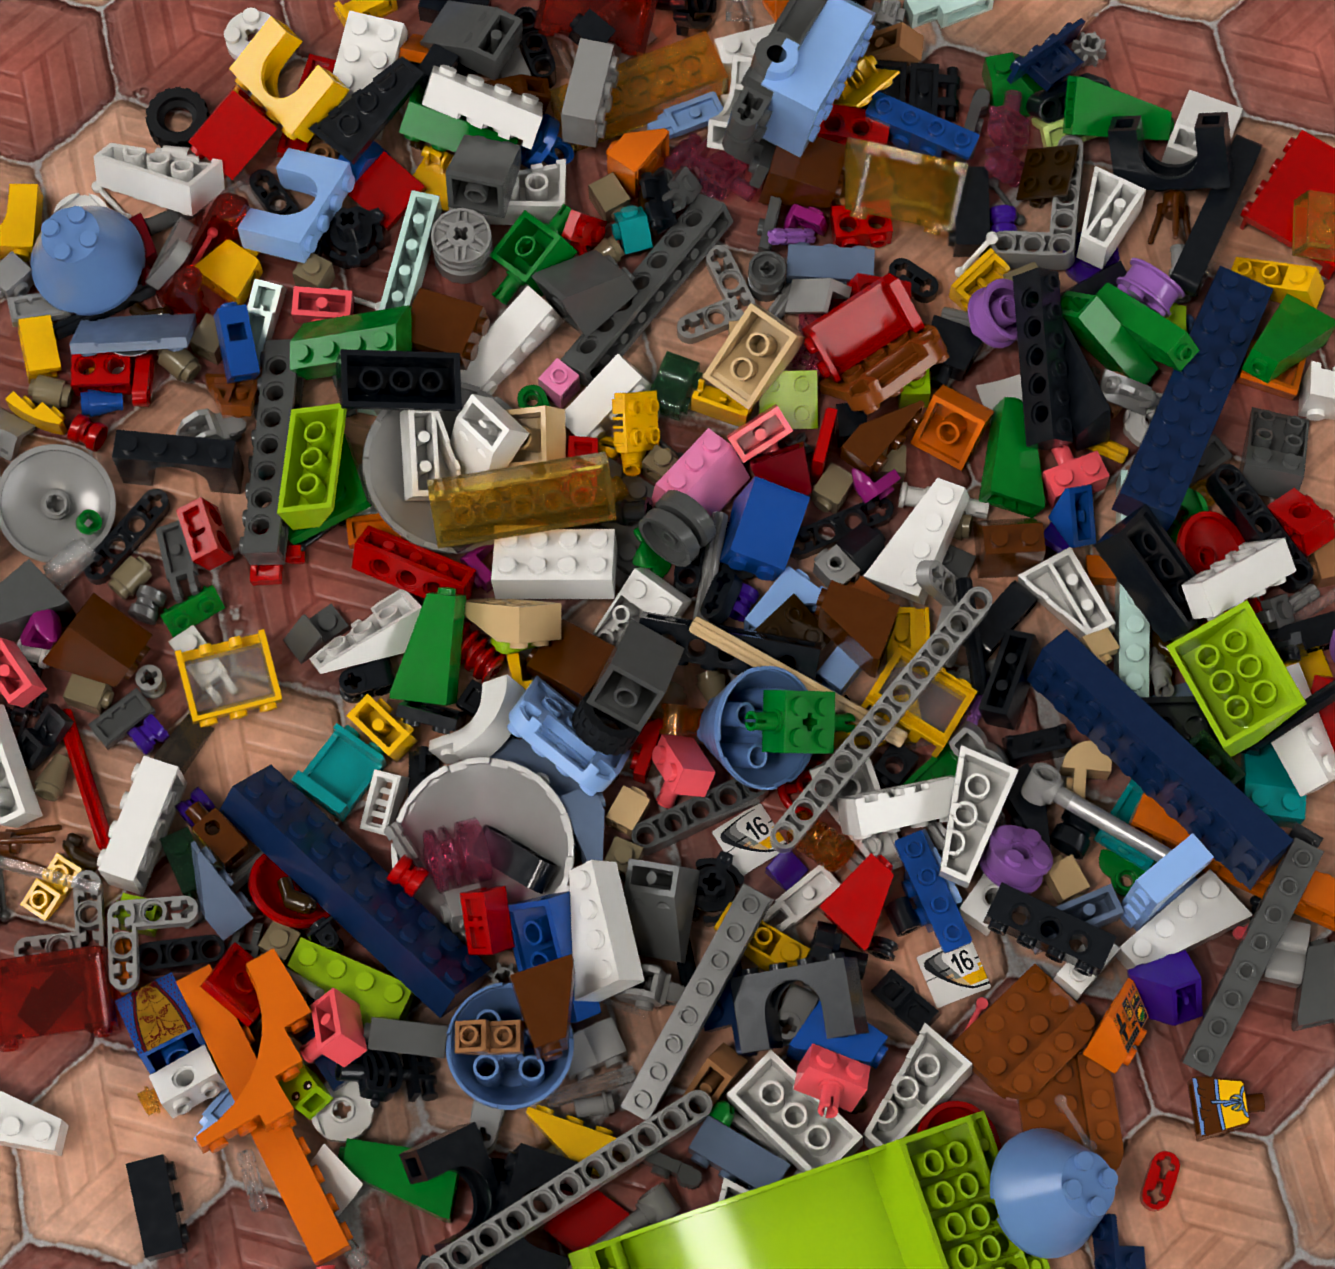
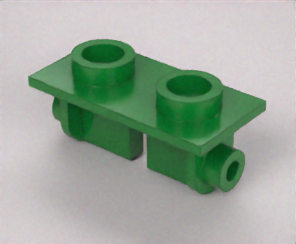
M213 585L209 587L203 586L202 592L195 596L192 594L187 597L188 600L185 602L177 603L168 609H163L164 613L160 614V617L173 638L190 626H195L225 609Z

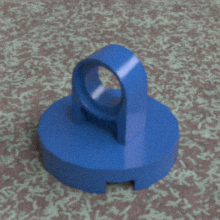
M548 114L543 115L532 149H528L521 144V164L530 169L531 165L539 164L542 161L548 165L556 164V160L560 159L555 154V148L563 152L566 165L573 160V148L568 142H563V139L557 136L560 127L559 120Z

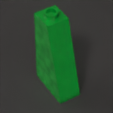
M1068 76L1063 122L1064 134L1108 137V129L1112 117L1141 116L1144 139L1169 141L1170 134H1172L1174 128L1171 111L1085 77Z
M1107 282L1096 294L1150 358L1181 372L1200 351L1187 331L1114 285Z
M1066 291L1061 297L1062 317L1065 318L1075 339L1106 369L1121 372L1130 379L1148 385L1152 380L1153 374L1159 368L1099 297Z
M1286 294L1253 346L1242 370L1269 383L1326 345L1335 329V319Z
M1004 397L993 408L995 412L991 419L979 502L989 503V505L1033 518L1045 508L1038 449L1026 447L1023 402L1015 397Z
M438 587V592L426 594L392 685L389 698L445 706L457 702L466 595L456 594V588Z
M347 1138L346 1147L340 1146L338 1158L363 1184L437 1219L452 1223L459 1174L447 1171L429 1181L410 1184L399 1156L400 1153L410 1149L409 1147Z

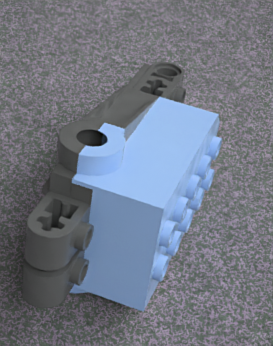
M789 0L769 35L762 38L756 45L751 65L741 81V84L744 86L743 90L732 107L722 140L725 152L735 157L747 154L755 141L760 143L763 138L801 158L809 142L815 141L821 129L822 121H826L829 117L834 100L840 98L846 85L844 83L847 78L850 79L858 65L859 57L862 58L870 44L869 40L876 26L872 25L876 13L851 0Z

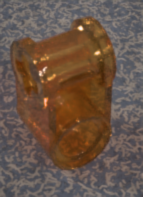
M661 703L664 714L663 726L659 729V734L697 736V730L700 727V719L704 709L693 708L688 705Z

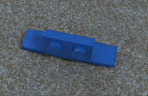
M879 91L874 94L865 112L866 117L890 127L888 141L892 142L896 147L909 149L918 153L923 159L934 160L939 163L945 151L968 160L980 137L979 134Z
M919 830L895 840L894 846L906 870L903 877L904 881L901 882L902 888L908 899L913 898L917 909H914V912L921 927L925 925L928 933L934 931L945 954L972 942L970 933L945 879L939 876L940 868L923 832Z

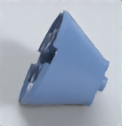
M73 206L61 209L45 220L41 226V232L34 243L31 253L30 268L32 269V279L39 293L56 309L76 313L79 316L101 314L123 303L138 286L137 281L146 263L145 247L141 235L133 223L113 209L102 206Z
M758 666L739 674L718 695L709 700L701 715L697 737L737 781L750 788L773 790L786 782H792L807 766L812 753L762 752V730H747L745 722H756V720L745 719L746 713L748 711L763 712V690H808L794 674L783 668Z
M501 982L486 986L473 993L459 1006L447 1030L446 1058L452 1076L468 1096L491 1108L517 1110L541 1102L560 1086L569 1071L573 1058L574 1039L571 1025L568 1050L562 1051L563 1056L555 1060L545 1061L544 1058L537 1060L525 1023L524 1054H456L455 1021L486 1019L488 1021L522 1020L524 1022L512 983Z
M1035 1128L1013 1136L998 1152L990 1176V1198L995 1200L996 1209L999 1214V1218L996 1219L1001 1229L1014 1245L1035 1257L1045 1259L1059 1258L1077 1251L1089 1239L1112 1205L1115 1196V1186L1118 1183V1175L1102 1157L1063 1133L1052 1129Z

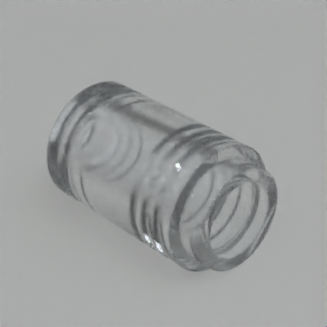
M84 538L73 539L72 542L67 544L66 547L43 566L44 575L55 587L58 585L63 589L95 561L94 557L97 553Z

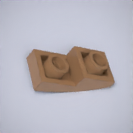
M486 1019L455 1021V1053L466 1055L524 1054V1022L522 1020L488 1021Z

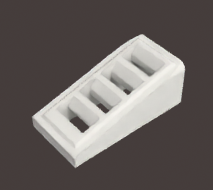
M374 769L359 829L385 835L384 829L395 821L408 787L409 777ZM387 782L392 783L391 789L385 788ZM382 794L389 795L388 801L381 799ZM378 805L386 807L385 813L376 811ZM373 817L383 819L382 825L373 823Z

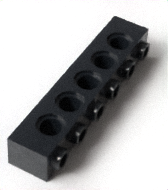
M1037 267L1012 277L1026 447L1049 450L1073 443L1059 272Z
M645 611L640 616V624L660 635H672L676 640V644L685 648L678 665L686 666L689 662L701 664L700 667L709 671H717L718 668L729 669L730 673L734 675H739L753 668L733 656L726 657L722 655L719 648L690 633L689 627L693 620ZM713 624L778 661L784 655L792 656L796 664L791 668L815 680L822 643ZM700 639L705 643L706 649L699 652L691 648L690 641Z

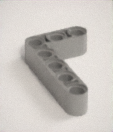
M1065 135L1059 140L1057 145L1078 144L1079 146L1068 196L1053 197L1050 232L999 231L996 233L998 241L995 244H991V248L1010 268H1020L1035 262L1041 268L1066 270L1074 264L1084 165L1083 141L1077 135ZM1063 225L1069 226L1067 228H1060ZM1008 248V250L1001 251L999 249ZM1037 249L1035 252H1029L1028 250ZM1059 250H1065V251H1067V252H1065V253H1058L1057 251H1059Z

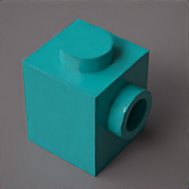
M626 206L620 212L614 213L616 223L611 224L612 233L616 241L619 240L625 254L653 248L647 215L641 206Z

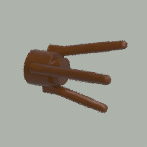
M1171 190L1163 194V202L1157 204V213L1150 231L1148 244L1153 243L1162 215L1164 214L1166 219L1172 220L1173 239L1175 240L1178 239L1179 219L1182 217L1187 241L1191 228L1188 217L1189 207L1185 205L1186 195L1183 192Z
M59 824L18 830L6 829L5 832H0V856H2V862L14 863L45 872L46 866L15 857L14 854L20 853L22 844H45L56 841L54 837L21 836L59 831L62 829V826Z

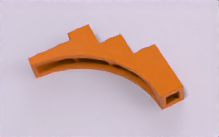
M274 948L246 963V971L257 993L262 1015V1037L258 1058L248 1083L235 1103L217 1122L196 1136L197 1144L203 1154L209 1150L211 1153L220 1151L229 1144L227 1140L237 1134L243 1137L257 1128L256 1123L258 1122L262 1124L266 1132L274 1129L275 1132L279 1131L292 1122L290 1118L294 1116V1108L278 1082L281 1080L284 1083L288 1082L301 1073L299 1070L303 1068V1060L287 1033L297 1034L309 1026L308 1022L312 1020V1011Z

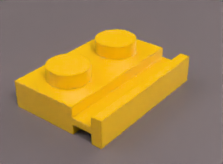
M900 607L896 625L886 649V665L900 643L919 651L930 638L929 607H924V609ZM897 662L894 668H905V666Z

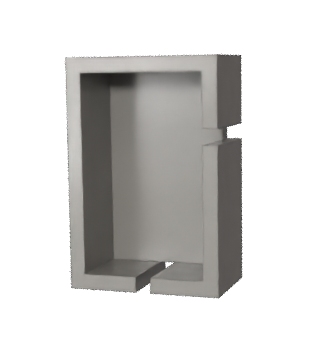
M580 38L561 112L563 142L596 148L598 139L604 138L607 121H604L605 115L611 111L613 101L611 91L612 87L616 88L619 71H617L619 57L614 56V44Z

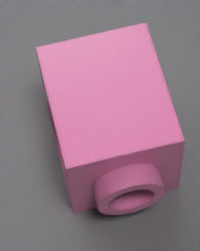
M556 358L538 378V385L545 391L547 399L562 409L580 390V376Z

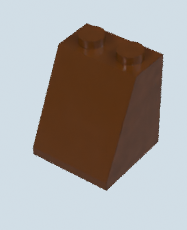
M817 136L814 142H809L801 158L776 146L758 202L769 204L771 196L781 198V205L792 206L797 204L805 207L830 208L833 198L839 199L844 182L839 181L840 174H846L850 159L845 157L848 146Z
M420 288L411 306L412 351L460 353V370H467L470 362L474 361L478 354V344L481 337L485 336L489 330L490 320L484 307Z
M1034 518L973 521L978 579L1016 577L1043 561L1046 547L1042 522Z
M831 580L828 589H821L816 603L815 615L819 616L818 627L870 677L875 678L895 628L900 605Z
M93 592L42 662L48 666L116 687L123 677L129 680L136 671L138 665L134 662L136 660L140 663L151 648L146 646V644L153 635Z
M562 619L561 639L549 641V646H541L539 649L535 647L526 659L528 663L526 665L527 673L532 678L539 676L577 707L585 694L593 690L615 646Z
M572 954L510 975L513 991L537 1060L542 1058L545 1061L555 1060L563 1056L562 1051L568 1050L575 980Z

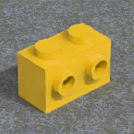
M366 694L346 716L390 758L398 762L418 741L411 735L415 729L411 725L403 723V718L397 721L391 716L390 713L394 709L381 697L376 701L369 694Z

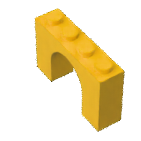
M270 16L229 69L237 77L235 82L244 90L252 93L250 98L263 108L265 106L267 109L266 115L275 123L282 124L283 128L281 131L293 141L298 138L308 143L314 136L308 128L329 116L328 113L340 104L350 90L335 74L317 65L296 92L290 96L280 98L277 87L280 71L303 41L286 24Z
M9 184L7 213L0 225V259H4L11 251L24 262L31 259L32 249L41 232L44 197L38 184Z

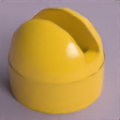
M606 436L600 439L598 442V457L605 462L609 457L616 460L620 453H617V447L614 450L608 446H603V444L614 447V438Z

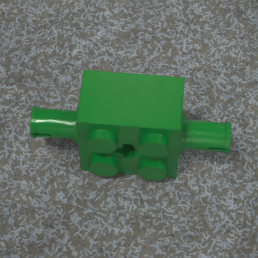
M563 203L548 224L546 222L542 223L524 210L489 256L502 266L508 274L495 292L492 293L505 306L508 305V302L518 289L525 285L542 297L543 293L531 276L535 272L572 259L578 252L561 236L571 211L570 207Z
M763 690V712L748 711L745 719L756 720V722H745L747 730H762V752L834 754V732L851 733L855 728V725L845 724V721L855 722L853 714L835 713V692Z

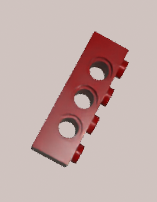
M832 104V111L827 120L822 121L821 129L817 136L848 146L847 153L857 152L863 153L868 157H885L890 127L866 117L865 112L867 109ZM827 127H835V128L838 129V130H836V131H829V130H827L826 128H827ZM862 131L865 133V135L859 136L856 135L854 132Z
M370 525L366 527L355 542L351 567L354 570L424 599L427 593L438 592V587L456 588V594L466 595V600H469L472 595L476 569Z

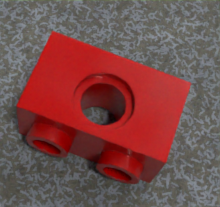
M1295 488L1267 505V508L1299 550L1307 556L1335 538L1333 525L1335 520L1333 515L1327 509H1321L1316 505L1309 495H1303Z

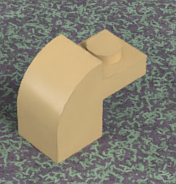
M1092 741L1076 744L1067 752L1059 769L1060 775L1071 776L1066 777L1065 788L1085 799L1086 778L1107 780L1111 773L1112 760L1102 754Z

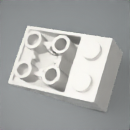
M1189 89L1161 162L1183 164L1197 155L1194 127L1199 113L1228 112L1230 137L1232 138L1243 108Z
M472 394L456 417L449 444L455 459L459 462L460 472L466 487L468 486L470 496L478 504L482 505L530 433L493 398Z
M634 568L594 630L593 635L615 646L629 621L633 619L639 623L643 611L681 618L692 602V599L648 568ZM663 634L662 636L666 638L669 634Z

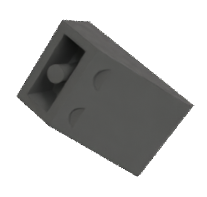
M448 0L420 41V45L430 49L433 44H436L458 55L459 64L495 81L522 40L523 19L498 7Z
M1252 407L1239 471L1257 494L1278 499L1293 488L1298 491L1300 490L1305 473L1310 420Z
M629 859L624 884V896L638 955L685 963L700 870Z

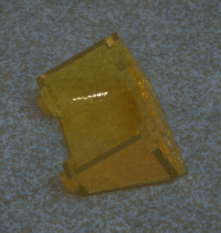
M847 137L845 145V209L851 210L850 216L867 220V215L869 214L925 226L923 232L940 235L941 230L952 232L968 164Z

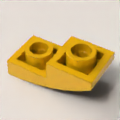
M14 391L5 398L12 412L21 419L35 425V427L59 435H65L68 432L63 422L66 418L56 407L53 406L50 409L43 402L36 407L28 397L24 395L20 398Z
M56 853L41 879L36 878L20 905L42 920L47 921L73 889V880L76 875L81 871H85V869L63 854Z

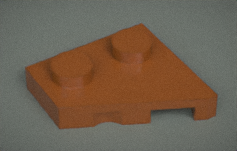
M205 374L206 387L222 415H231L236 418L252 416L259 396L257 380L261 376L254 380L227 384L225 374Z

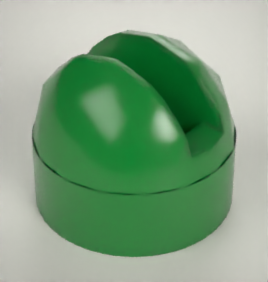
M84 510L76 519V529L83 535L95 534L102 526V519L96 511ZM87 519L93 522L89 527L84 524Z
M719 1101L712 1106L711 1112L708 1115L730 1127L734 1120L735 1109L727 1101Z

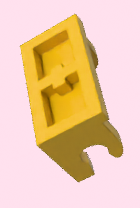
M351 0L344 5L340 1L334 3V12L344 27L349 10L380 18L398 10L397 0Z
M990 248L951 285L949 298L962 310L968 312V302L971 295L978 289L986 287L990 282L1002 279L1003 274L1008 273L1011 268Z
M51 315L18 319V335L28 383L30 384L31 379H36L39 374L57 378V371L61 370V363Z
M701 378L698 381L697 391H694L691 397L692 411L738 427L749 421L754 409L753 406L751 410H748L722 390L707 385L706 380Z

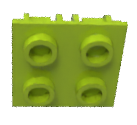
M817 370L783 371L759 399V414L776 404L792 429H818Z

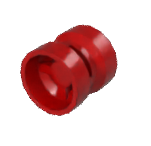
M78 414L69 427L67 439L76 444L83 443L87 449L97 452L105 442L108 426L101 422H91L88 416Z
M404 854L389 873L387 880L394 885L400 884L404 888V892L413 897L430 872L424 867L413 865V860Z

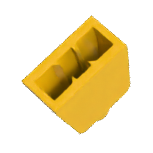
M230 239L225 240L193 267L199 282L227 302H237L238 305H244L251 294L254 279H260L263 273L261 263L256 258L260 252L245 249L243 246L240 247Z

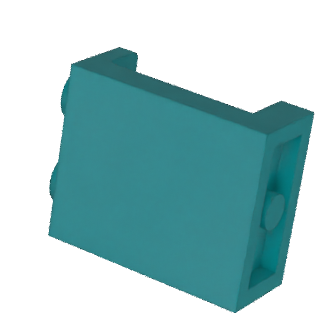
M336 723L333 726L334 732L306 769L303 772L298 770L291 781L305 796L343 822L369 789L374 769L383 771L387 763L383 756L385 752L375 743L370 742L366 744L359 739L360 734L349 725H345L343 728Z
M1133 779L1130 780L1110 814L1127 824L1130 821L1135 806L1144 793L1142 788ZM1101 829L1094 838V841L1144 871H1147L1154 862L1150 857Z

